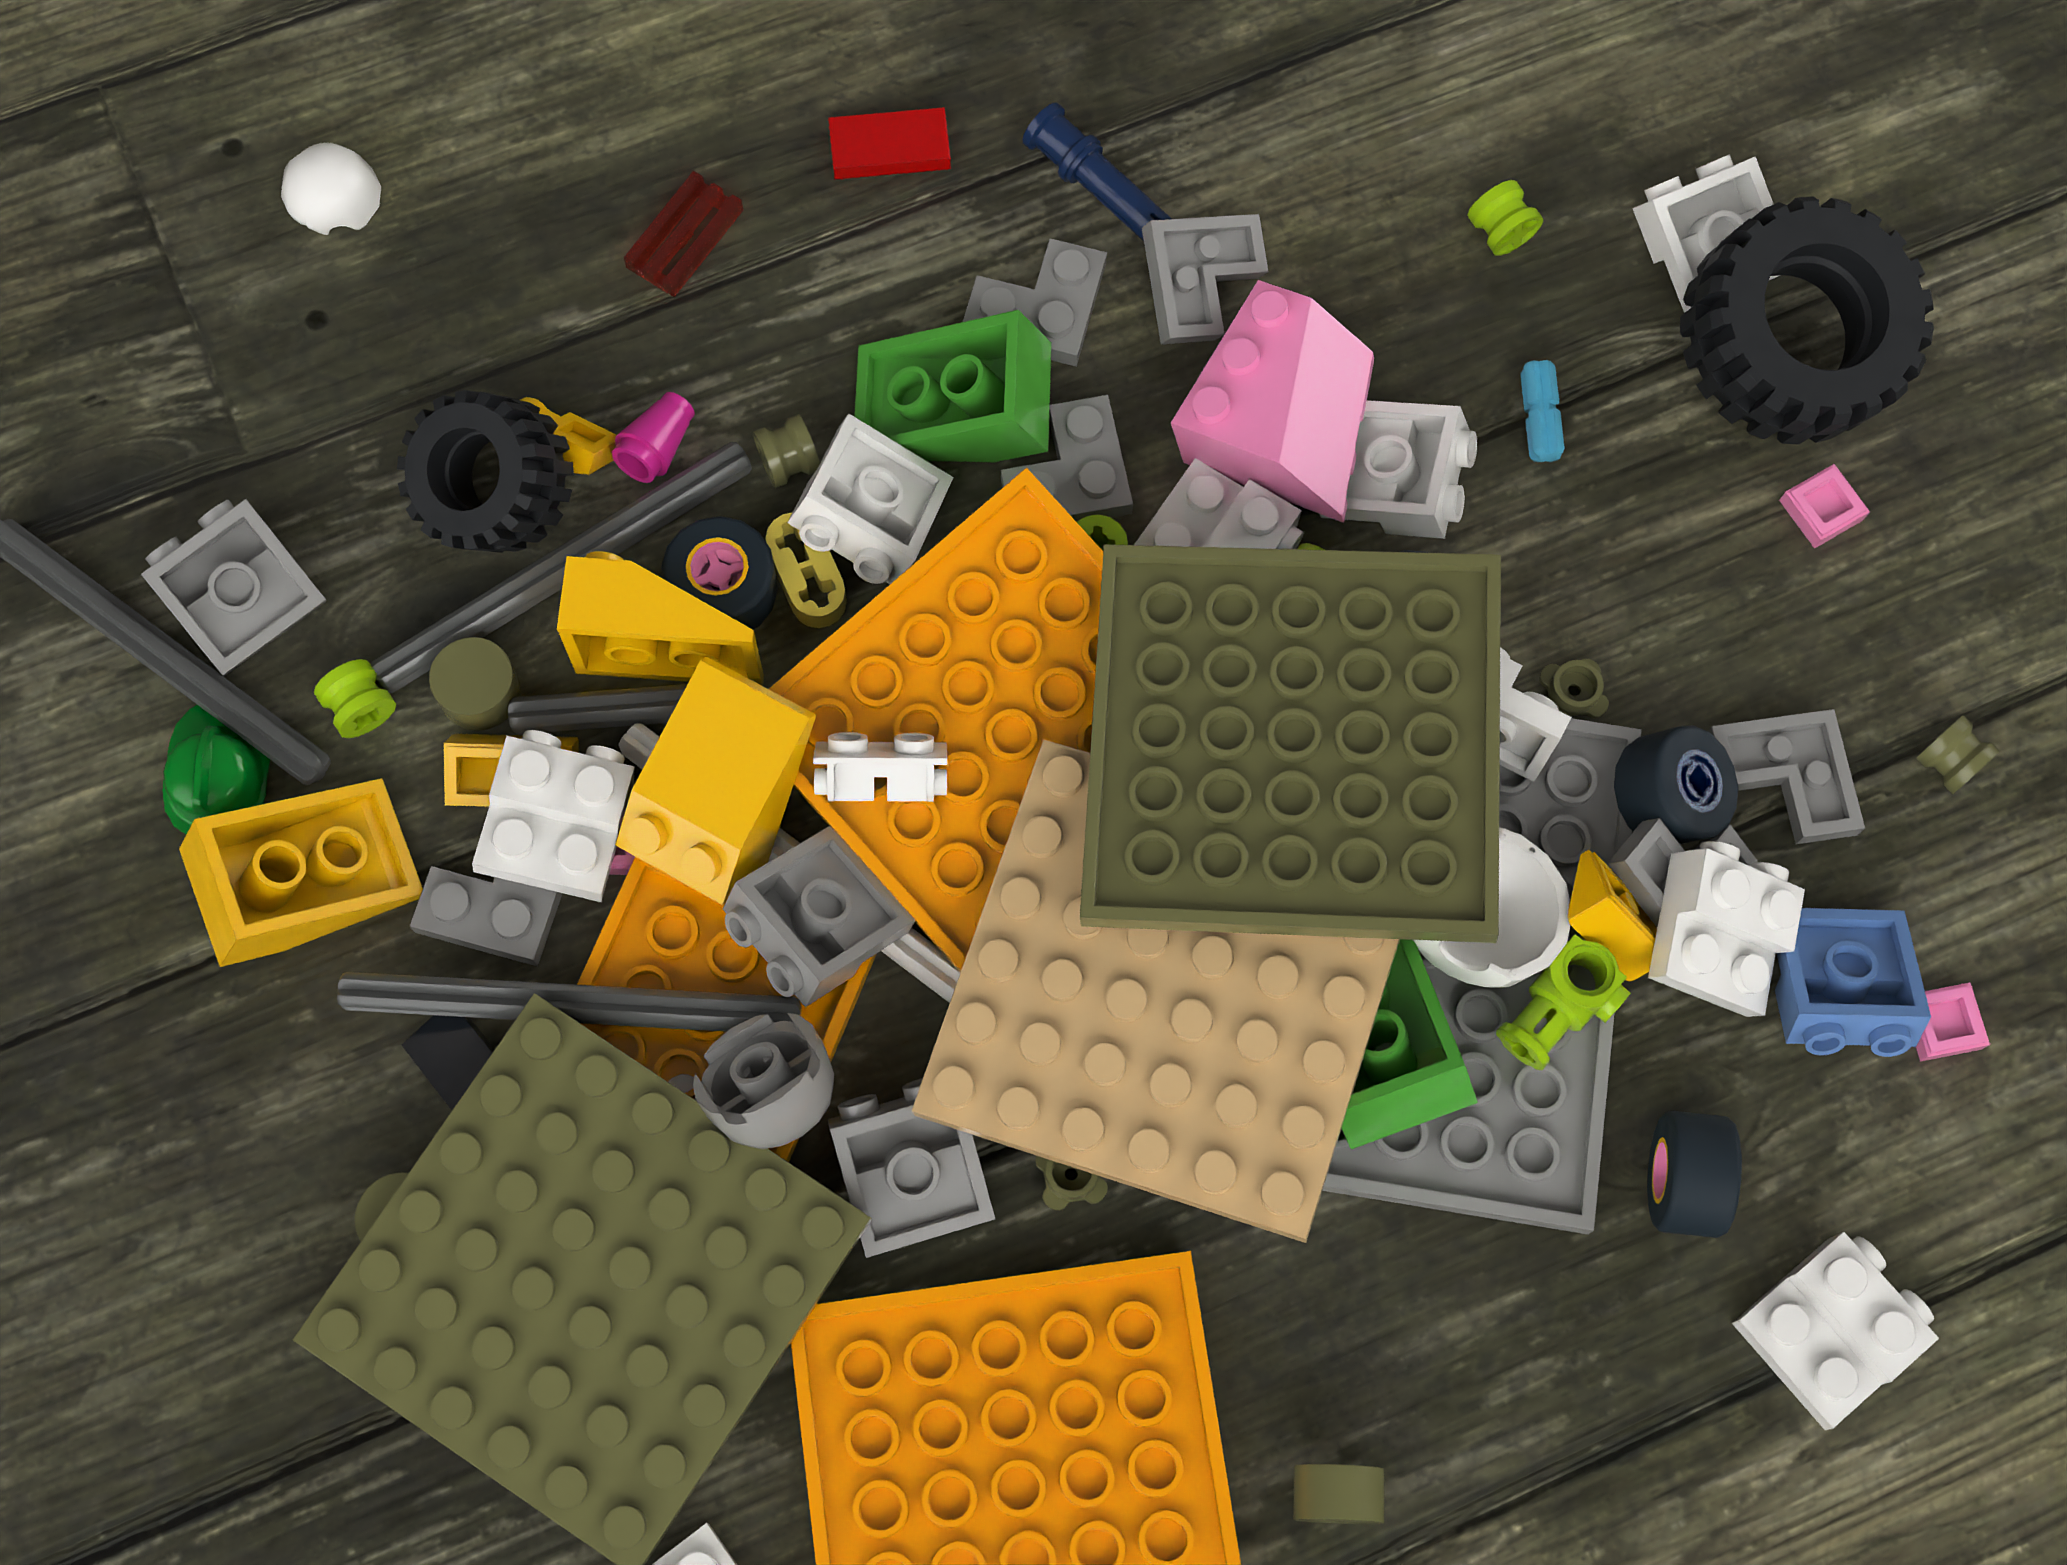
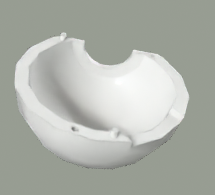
M1499 827V935L1497 942L1413 941L1418 951L1432 965L1451 977L1468 984L1483 987H1510L1549 967L1567 944L1571 925L1568 920L1570 898L1566 882L1545 852L1521 834Z

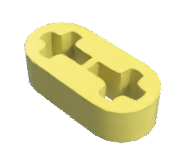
M792 513L782 514L770 524L765 538L772 552L777 578L793 613L800 622L815 628L830 626L841 618L846 608V591L841 574L830 550L825 552L816 551L804 544L807 561L798 564L793 551L789 547L784 548V537L789 534H795L796 538L802 541L799 535L800 530L787 523ZM814 577L819 589L823 593H828V605L818 608L813 600H808L806 579Z

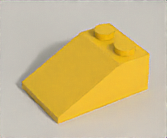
M596 551L586 554L585 557L566 556L557 630L576 674L689 682L699 661L709 657L763 686L764 674L753 629L629 560H623V558L616 554Z
M709 657L701 659L631 790L615 845L724 905L735 882L767 864L816 714Z
M382 778L194 819L179 848L220 967L286 951L420 899L423 890Z

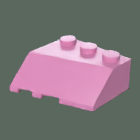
M1258 280L1171 421L1183 463L1191 465L1196 458L1236 483L1245 486L1250 479L1289 503L1344 523L1347 510L1346 496L1350 475H1353L1357 456L1355 447L1359 425L1364 418L1374 364L1373 351L1312 298Z

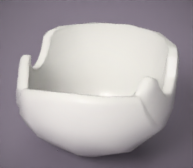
M334 143L312 145L290 160L284 169L281 198L288 213L298 223L306 225L309 229L318 233L328 235L332 228L339 226L360 230L366 226L379 208L381 185L373 169L360 155Z

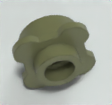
M1571 660L1561 666L1549 664L1540 673L1539 680L1541 685L1547 688L1549 699L1557 705L1560 712L1570 717L1588 715L1591 718H1599L1607 711L1609 701L1602 694L1604 682L1601 669L1593 660ZM1571 686L1577 687L1579 695H1571L1568 688Z
M1036 1155V1166L1043 1172L1046 1184L1042 1199L1048 1208L1061 1211L1066 1208L1068 1203L1082 1200L1090 1204H1097L1106 1196L1108 1186L1106 1181L1100 1176ZM1070 1168L1075 1169L1078 1173V1177L1073 1181L1065 1177L1066 1170Z

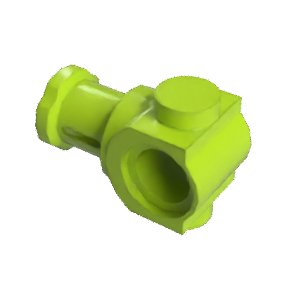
M1574 934L1551 965L1542 970V973L1530 985L1529 993L1532 1000L1512 1023H1502L1496 1030V1035L1501 1040L1503 1046L1521 1062L1536 1070H1543L1550 1062L1548 1053L1568 1029L1576 1032L1581 1031L1594 1015L1604 1023L1610 1019L1631 994L1621 985L1627 976L1619 971L1616 959L1608 948L1597 942L1583 941ZM1580 965L1588 969L1594 977L1595 990L1587 991L1576 987L1569 978L1568 966ZM1542 1018H1546V1025L1538 1034L1535 1033L1533 1030Z

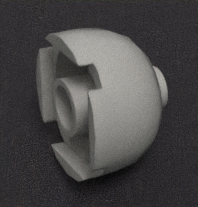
M787 1013L792 1022L780 1021L775 1023L769 1014L754 1016L729 1029L704 1054V1058L709 1066L703 1073L702 1081H700L695 1073L692 1085L696 1101L707 1118L733 1142L758 1149L786 1145L805 1135L820 1121L828 1109L834 1086V1071L824 1043L815 1028L798 1014Z

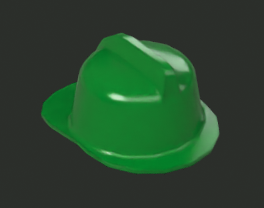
M196 705L189 709L176 723L169 742L167 760L163 770L162 791L164 809L174 827L186 835L194 819L264 804L270 759L200 706Z

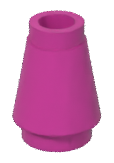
M666 392L660 400H657L616 435V447L612 451V457L617 466L631 478L643 483H650L656 476L665 475L689 426V422L695 415L691 404L676 393Z

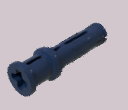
M1054 102L1042 109L1028 125L1022 141L1029 149L1034 150L1037 148L1059 168L1058 176L1062 180L1073 184L1079 182L1143 242L1142 227L1149 221L1172 219L1102 155L1103 147L1094 135L1085 136L1064 117L1065 109L1059 103Z

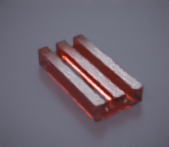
M693 171L624 256L626 268L675 297L743 212L742 200L733 194L727 197L723 194V189L715 183H712L710 186L704 183L703 176ZM698 198H700L697 201V203L693 206V208L689 211V213L685 216V218L681 221V223L677 226V228L673 231V233L669 236V238L656 252V254L652 257V259L648 262V264H646V262L650 259V257L654 254V252L658 249V247L662 244V242L666 239V237L670 234V232L674 229V227L678 224L682 217L687 213V211L691 208L695 201ZM713 207L719 209L669 274L666 276L661 273L675 254L683 249L694 235L693 232Z

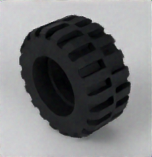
M1814 196L1795 198L1788 205L1778 202L1764 208L1752 219L1746 220L1708 253L1696 268L1698 276L1688 283L1683 298L1685 305L1691 308L1680 316V335L1682 337H1690L1691 346L1685 349L1683 354L1688 369L1697 367L1703 378L1696 386L1704 398L1708 399L1714 395L1723 405L1718 410V413L1731 424L1739 419H1743L1748 422L1747 433L1761 439H1766L1777 432V440L1781 444L1799 445L1807 439L1815 443L1829 440L1844 431L1853 429L1895 403L1908 391V382L1919 376L1926 362L1925 354L1920 351L1932 344L1934 331L1933 323L1925 321V315L1934 310L1931 290H1922L1919 278L1924 276L1925 272L1918 258L1910 261L1902 249L1907 242L1895 229L1888 234L1880 228L1879 224L1882 219L1867 209L1854 214L1850 212L1852 205L1849 202L1830 198L1819 207V199ZM1770 276H1793L1808 281L1822 290L1833 302L1840 314L1845 331L1844 355L1838 370H1822L1805 365L1790 356L1777 342L1770 330L1765 313V292Z

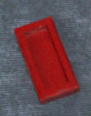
M945 107L828 117L834 180L951 169Z

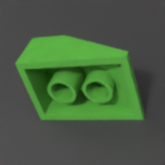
M1019 310L859 345L854 417L926 461L999 462L1048 452L1052 342Z
M1400 939L1347 1108L1342 1130L1350 1149L1478 1103L1465 1063L1413 940Z

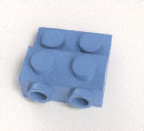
M1802 908L1795 950L1793 952L1777 953L1781 976L1775 988V994L1786 1044H1805L1806 1050L1815 1055L1833 1054L1843 1049L1845 1045L1871 1046L1874 1054L1882 1057L1897 1056L1905 1053L1911 1047H1916L1931 1018L1905 911Z

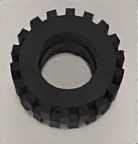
M470 390L456 391L455 397L443 395L433 400L435 411L422 409L414 420L419 427L416 431L407 430L402 440V443L408 446L406 457L398 456L397 470L405 471V481L398 483L401 497H409L412 503L406 508L409 516L414 521L424 522L421 531L429 538L442 539L441 544L451 548L500 553L504 551L516 552L527 549V542L538 543L548 536L544 525L557 526L563 517V514L557 509L560 501L569 502L572 489L565 488V477L574 476L573 462L564 461L563 453L570 449L564 436L553 435L558 424L551 416L539 414L540 408L530 402ZM491 441L498 454L500 474L493 494L482 504L473 487L472 472L477 455Z

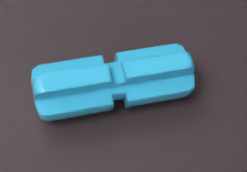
M1549 360L1529 361L1525 363L1524 369L1520 374L1524 411L1529 415V418L1525 419L1529 457L1534 462H1554L1560 459L1565 449L1561 411L1556 409V404H1559L1556 367Z

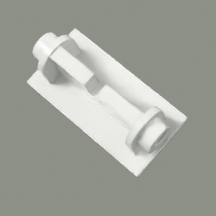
M841 732L829 735L828 742H816L813 764H827V768H815L814 794L827 795L828 801H874V777H887V801L934 802V795L947 796V769H934V765H947V742H934L932 735L925 733H902L894 737V742H868V736L865 734Z

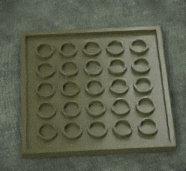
M1104 545L1080 905L1081 926L1496 943L1499 935L1501 555Z
M534 993L293 1338V1341L616 1565H645L866 1230L872 1218L771 1150L752 1148L733 1142L707 1118L696 1100Z

